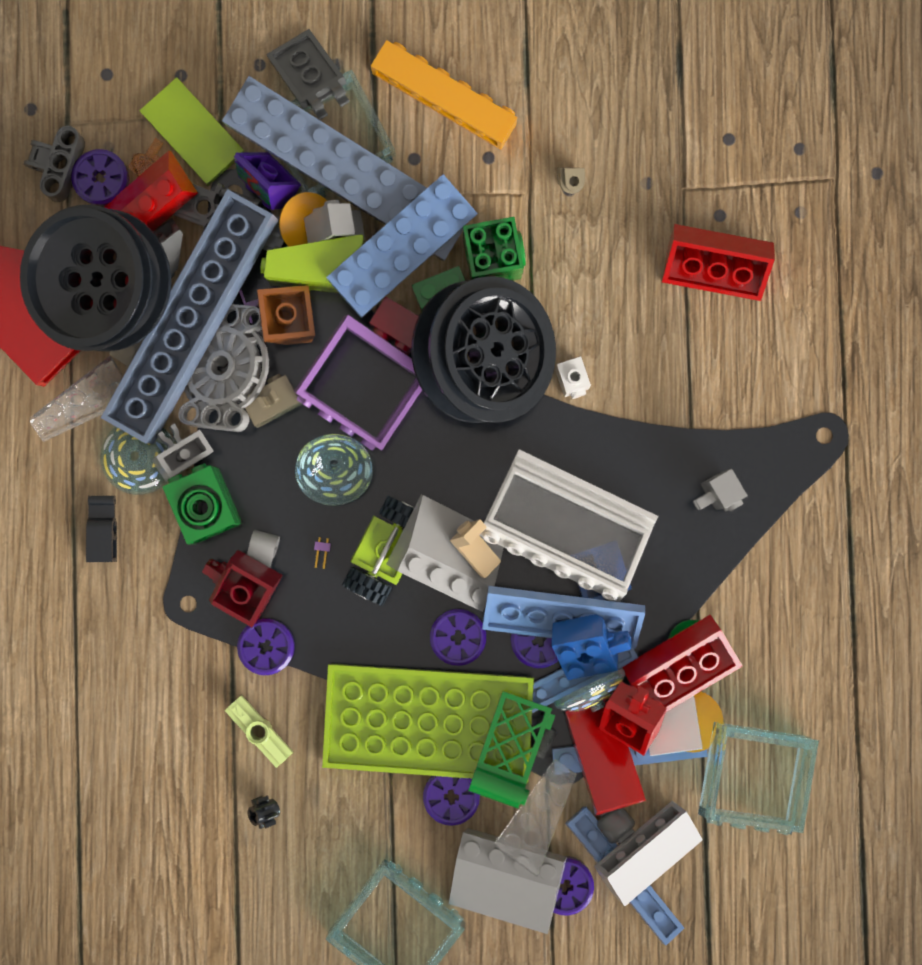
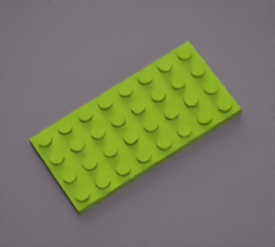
M328 664L322 768L472 779L502 691L533 701L534 677ZM508 698L505 699L502 709L507 718L521 712L516 701ZM520 703L521 706H522V708H523V710H525V709H527V708L530 707V706H527V705H524V704ZM532 710L525 714L530 724H532ZM502 713L500 714L498 722L504 720ZM523 714L509 721L515 735L529 728ZM506 723L495 728L494 735L498 743L512 737ZM531 731L517 738L523 752L530 749ZM493 738L491 740L489 747L495 745ZM514 740L500 746L506 760L520 754ZM498 748L487 752L484 763L493 766L503 762ZM530 753L525 755L527 761L529 760ZM523 757L508 763L513 773L521 776L524 775L526 764ZM506 765L499 767L508 771Z

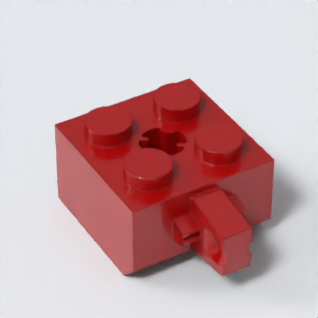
M621 681L604 708L599 730L644 756L660 731L667 707L663 706L657 699L649 698V691L641 686L637 689Z

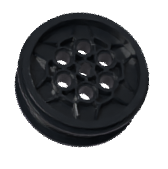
M76 205L55 213L33 233L27 243L21 261L20 287L24 304L31 318L53 341L75 350L118 351L140 342L159 323L170 297L171 270L166 252L160 240L152 229L139 218L123 211L101 206ZM91 253L93 254L92 261H90ZM116 253V254H117V258H116V261L114 262L113 257H114V254ZM128 275V284L126 285L125 278ZM116 298L117 305L114 308L113 302ZM91 299L93 300V306H92V307L90 306V301H91Z

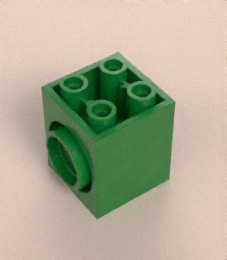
M515 217L463 226V244L470 280L492 276L512 281L522 278L526 257L522 235L516 228Z
M206 464L199 465L191 469L192 474L185 476L182 474L176 475L167 480L169 484L162 486L187 544H198L243 524L222 474L217 467ZM203 502H206L208 505V510L205 514L201 512Z

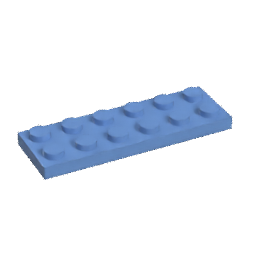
M443 174L329 274L326 279L362 318L459 232L463 226L477 216L478 213Z
M488 586L482 630L552 638V624L554 622L597 614L603 617L609 632L628 631L631 637V648L636 649L645 616V605Z

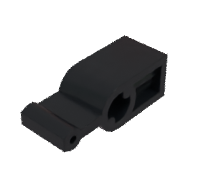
M88 496L86 562H117L116 496Z

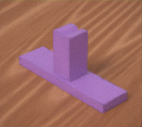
M242 290L239 291L244 305L259 307L258 299L246 303Z

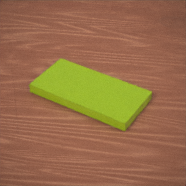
M177 77L139 110L207 186L235 162L234 156L236 153L245 152Z

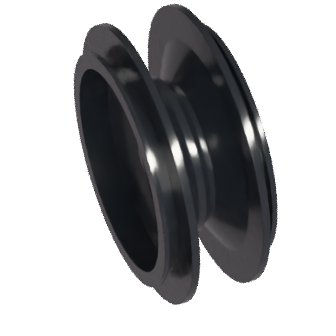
M495 276L481 277L451 284L437 292L426 303L419 314L413 331L411 345L412 363L422 391L430 402L444 414L456 420L470 423L504 422L520 417L528 412L546 392L555 368L556 341L552 324L544 307L529 290L506 278ZM495 321H497V323H498V328H497V329H496V326H495ZM473 326L476 329V335L473 333ZM484 371L487 374L486 380L484 379Z

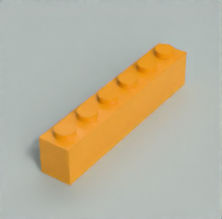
M385 41L371 64L373 75L501 150L517 124V117L513 110L506 106L499 107L493 103L491 97L484 93L477 94L471 90V86L462 80L455 81L450 78V74L439 67L437 69L428 65V61L417 54L415 56L406 52L407 49L400 43Z

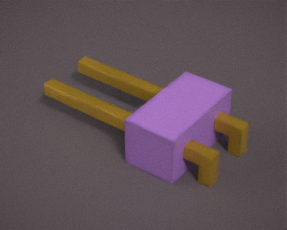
M319 537L318 542L315 541L314 550H317L315 568H317L319 550L325 551L323 569H325L327 551L330 552L331 543H328L329 538L326 539V543L320 542L321 537Z

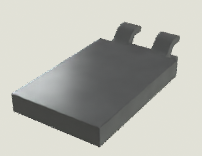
M310 29L266 54L270 63L302 109L310 106L319 120L328 116L322 101L333 95L340 107L350 102L342 87L346 84L344 76Z

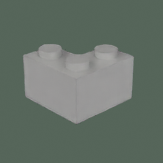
M339 200L326 201L323 207L313 209V213L304 218L308 243L353 235L364 236L361 211L351 210L350 203H340Z

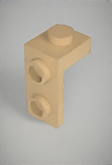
M481 519L473 522L467 520L458 527L457 533L450 541L480 577L486 578L501 563V560L480 537V534L487 528Z

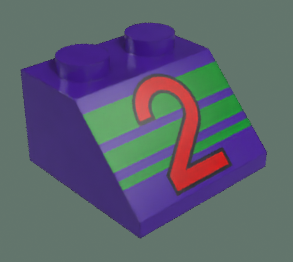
M269 152L236 153L234 156L238 177L246 184L245 186L249 191L255 193L262 200V204L268 209H283L287 201L295 196L301 186Z

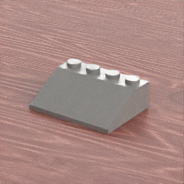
M421 494L386 565L483 612L486 605L488 586H495L499 565L486 578H481L450 541L457 533L460 525L467 520L473 522V520ZM485 541L501 560L504 547Z
M468 828L463 832L449 904L548 934L567 857Z

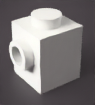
M578 357L557 364L555 371L564 397L571 395L572 399L586 395V390L590 388L591 384L582 358Z

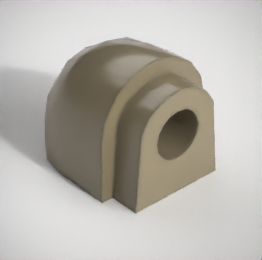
M558 167L557 180L560 188L570 194L581 191L585 183V168Z

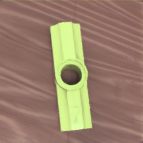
M243 695L225 710L246 734L248 741L255 744L276 768L293 753L292 749L272 729L270 722L263 719ZM255 725L264 727V737L259 738L254 735L253 727Z

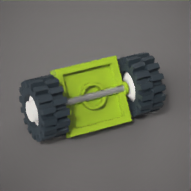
M387 496L378 514L395 523L391 525L373 515L350 560L351 563L367 570L368 574L351 567L342 586L378 605H384L392 587L377 579V577L379 576L397 585L402 573L386 564L403 532L402 528L406 526L414 510L413 506Z

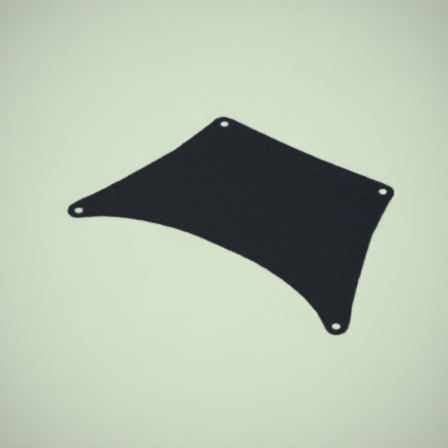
M237 169L224 171L212 182L210 191H215L218 183L223 184L226 189L231 185H238L243 191L242 195L253 199L259 198L255 193L246 188V184L238 177ZM209 201L207 213H209L211 210V204ZM261 204L260 208L272 214L270 209ZM284 242L282 248L288 247L285 242ZM262 249L240 288L246 303L258 299L257 290L283 288L271 286L264 277V273H261L262 258H266V250ZM309 290L315 337L310 343L284 345L264 342L269 356V370L265 385L268 384L267 380L280 374L281 377L286 375L294 389H296L345 315L351 316L373 331L370 321L375 312L370 310L361 318L339 293ZM239 292L232 303L234 305H244ZM236 311L228 314V323L236 320ZM258 312L251 315L253 323H250V325L258 322ZM346 329L306 391L374 437H377L416 376ZM260 330V331L257 332V333H258V334L262 337V339H263L262 330ZM388 340V343L394 346V343ZM257 344L256 346L259 350L260 356H262L261 348L259 344ZM228 364L225 368L218 366L217 370L225 373L228 369ZM484 371V379L486 380L487 374ZM421 391L382 450L376 447L373 451L360 443L363 438L355 433L351 437L339 429L341 426L339 422L333 419L330 423L318 415L320 409L314 405L308 408L302 404L259 428L254 426L249 417L248 426L241 432L198 428L214 452L195 463L194 467L206 464L219 468L243 524L198 544H187L180 530L169 581L163 596L165 614L171 621L188 630L237 647L239 636L247 624L211 605L209 598L216 584L212 582L213 579L202 573L211 558L220 563H228L237 550L247 554L253 531L259 530L280 536L271 569L283 576L259 619L271 618L278 620L291 631L295 642V650L287 666L327 680L328 664L524 676L534 677L535 682L562 667L559 661L546 668H533L525 665L513 652L511 633L485 630L486 644L483 652L476 660L466 665H450L436 656L431 647L430 632L433 623L442 613L452 609H465L478 616L483 623L485 608L482 612L402 574L397 585L379 576L377 577V579L392 587L383 606L367 600L342 586L351 567L368 574L367 570L351 563L350 560L373 515L391 525L395 523L378 514L387 496L400 502L403 501L415 508L422 494L473 521L481 519L484 523L518 450H521L658 516L630 585L632 589L628 590L627 594L620 601L622 603L645 605V616L636 649H634L637 656L640 657L667 641L671 631L679 623L691 620L754 545L798 497L834 465L848 445L849 434L847 425L841 417L833 413H819L763 428L734 430L688 429L609 416L575 407L543 395L539 402L528 412L515 419L504 422L470 423L456 420L444 414ZM214 410L210 413V423H214L217 421V410ZM235 413L232 416L231 423L233 426L239 424L241 420L240 413ZM828 428L831 430L833 437L830 443L821 444L818 442L816 433L819 429ZM328 436H333V438L323 439V440H320V441L314 443L316 440H318V439H320V438L328 437ZM341 439H346V440L351 441L352 443H354V444L356 445V447H354V446L351 445L350 443H348V442H346V441H344V440H341ZM329 442H340L341 444H329ZM319 444H324L312 451V449ZM346 445L352 447L357 452L359 456L358 460L353 451L349 449ZM329 446H340V447H343V448L346 450V452L343 451V450H341V449H337V448H328V449H327V447H329ZM361 449L365 451L366 457L363 455ZM308 450L303 461V468H301V457ZM318 451L315 462L312 464V456ZM310 455V461L307 464L306 459ZM349 456L353 458V465L349 467ZM366 460L368 461V463H369V465H370V473H369V476H368L367 478H366ZM360 463H362V464H363V471H362V473L359 475V474H358V472H359V467H360ZM307 467L311 472V476H308L306 473ZM732 469L748 495L742 499L743 504L732 511L728 510L726 512L724 509L715 510L712 503L701 510H697L693 501L706 494L701 483L722 471ZM317 470L332 477V479L322 477ZM345 470H348V473L345 476L338 477V475L342 474ZM357 470L356 477L348 481L347 479ZM302 474L307 478V480L311 484H313L317 488V490L310 488L304 482ZM514 474L493 518L567 555L616 540L626 571L641 537V534ZM314 476H317L322 482L316 481ZM363 479V483L358 490L350 495L343 496V494L352 490ZM343 480L340 484H330L333 481ZM352 483V486L348 490H340V488ZM321 487H330L332 491H323ZM323 493L335 494L337 497H327ZM203 502L201 512L205 514L208 510V505L206 502ZM319 537H321L320 542L326 543V539L329 538L328 543H331L330 552L327 551L325 569H323L325 551L319 550L317 568H315L317 550H314L315 541L318 542ZM504 547L495 587L580 597L575 581L569 578H561L554 571L546 567L536 566L531 560L521 555H513ZM185 596H192L197 602L195 610L190 613L184 612L180 607V601ZM455 630V635H451V640H455V644H461V640L466 638L465 634H461V630ZM535 636L532 644H538V647L543 646V640L546 637ZM269 640L264 643L260 642L261 652L272 651L273 646H270L271 642ZM622 668L547 705V707L552 708L551 714L555 715L551 728L557 731L558 734L555 736L556 738H554L555 740H553L554 742H552L545 758L536 756L531 772L565 785L574 784L583 778L582 772L555 775L551 748L573 745L565 719V711L576 707L580 708L592 701H595L594 703L598 702V700L600 701L599 703L608 702L609 698H604L601 701L600 697L607 694L611 688L618 687L619 684L610 686L614 682L620 681L623 677L624 680L622 682L631 685ZM602 689L607 690L599 698L590 700L594 693ZM585 700L584 702H582V703H580V704H578V705H575V706H573V707H568V706H570V705H572V704H574V703H576V702H578V701ZM537 710L532 713L531 726L542 722L545 714L544 711ZM540 727L533 730L536 737ZM531 733L530 748L533 746V744H534V742H535V739H534L532 733Z

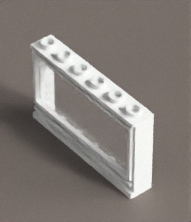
M518 450L484 521L487 528L480 536L488 543L498 544L507 548L513 555H521L531 560L536 566L546 567L554 571L561 578H569L577 582L584 589L594 590L602 594L609 601L620 602L627 594L658 516L526 452Z

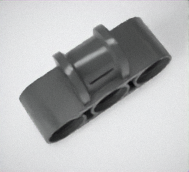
M72 126L61 127L56 133L53 145L31 140L30 145L32 148L28 160H25L23 164L30 169L43 173L40 189L43 194L54 202H62L68 197L72 187L71 174L73 166L78 158L82 156L85 148L84 138ZM75 136L74 143L66 145L67 138ZM66 159V167L58 169L59 162ZM59 183L58 191L50 193L51 186Z

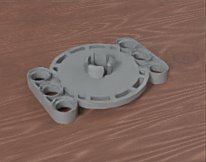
M234 304L230 306L184 389L190 401L184 403L179 409L178 417L182 423L192 427L241 432L248 426L249 415L244 408L249 406L260 394L265 385L269 370L267 347L262 337L257 333L262 330L258 307ZM236 311V320L228 323V314ZM258 312V322L250 325V316ZM257 344H259L261 348L262 356H260L259 350L256 346ZM228 364V369L225 373L217 370L218 366L225 368ZM195 408L196 416L192 421H189L187 413L190 409ZM214 410H217V421L214 423H210V413ZM235 413H240L241 420L239 424L233 426L231 423L232 416Z

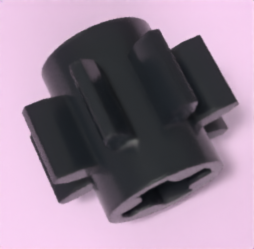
M268 795L251 800L253 806L249 807L247 811L251 824L254 826L258 825L259 829L264 827L266 829L276 825L274 818L280 815L278 803L274 799H269Z

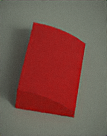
M607 702L598 703L589 708L580 707L577 710L565 711L567 726L595 815L646 801L629 747L599 730Z

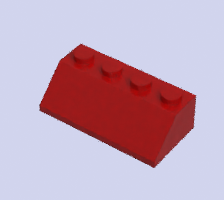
M168 150L104 207L129 213L139 218L154 231L198 192L172 151Z
M674 224L668 245L662 283L761 301L775 261L774 243Z
M710 614L623 666L622 669L632 686L637 689L641 686L649 691L648 697L657 699L669 711L741 668L742 664Z

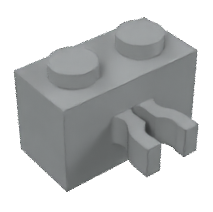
M175 424L171 425L169 429L173 433L172 438L176 444L170 438L165 437L163 431L157 434L159 440L166 444L168 449L155 456L152 462L165 482L214 452L200 430L182 440L179 437L177 426Z
M729 469L701 483L706 494L695 499L693 503L697 510H701L712 503L715 510L724 509L726 512L743 504L742 499L748 495L734 471Z

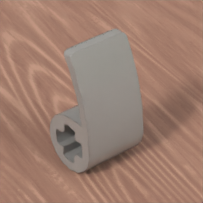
M254 530L247 555L271 568L272 560L278 549L280 536Z

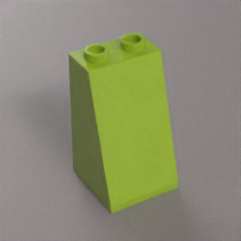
M353 235L267 250L266 258H262L261 273H264V277L271 286L295 287L308 285L309 290L339 293L326 277L366 242L363 235Z

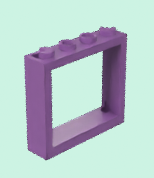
M345 315L294 390V393L299 395L296 400L306 407L310 408L311 405H314L320 409L318 415L330 423L333 419L341 424L339 429L352 437L355 433L363 438L360 443L373 451L375 447L382 450L422 391L417 378H415L377 437H374L306 391L346 329L416 376L410 357L351 316Z

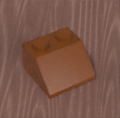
M308 285L257 290L264 342L284 345L312 342L315 337Z

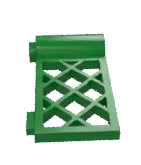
M502 691L468 791L517 809L520 804L525 805L530 791L525 789L534 760L545 729L551 730L555 715L551 714L552 708ZM508 698L516 701L521 712L507 718L502 709L505 699ZM520 703H522V704H524V705H527V706H530V707L527 708V709H525V710H523V708H522V706H521ZM535 708L544 711L545 714L542 722L531 726L525 713ZM502 713L504 720L498 722L500 714ZM523 714L529 728L515 735L509 721ZM506 723L512 737L498 743L494 735L495 728ZM540 727L536 737L533 730ZM531 731L535 739L534 746L523 752L517 738ZM493 738L495 745L489 747L491 740ZM514 740L520 754L506 760L500 746ZM498 748L503 762L495 766L484 763L487 752ZM531 752L529 760L527 761L525 755ZM523 757L526 764L524 775L521 776L513 773L508 763ZM506 765L508 771L499 767Z

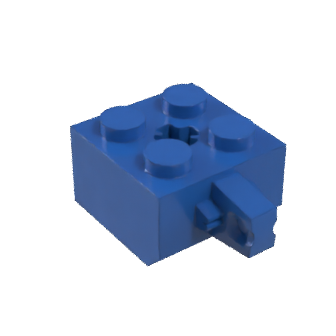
M597 614L554 622L552 624V648L568 680L618 671V653L631 649L629 632H609L603 617Z

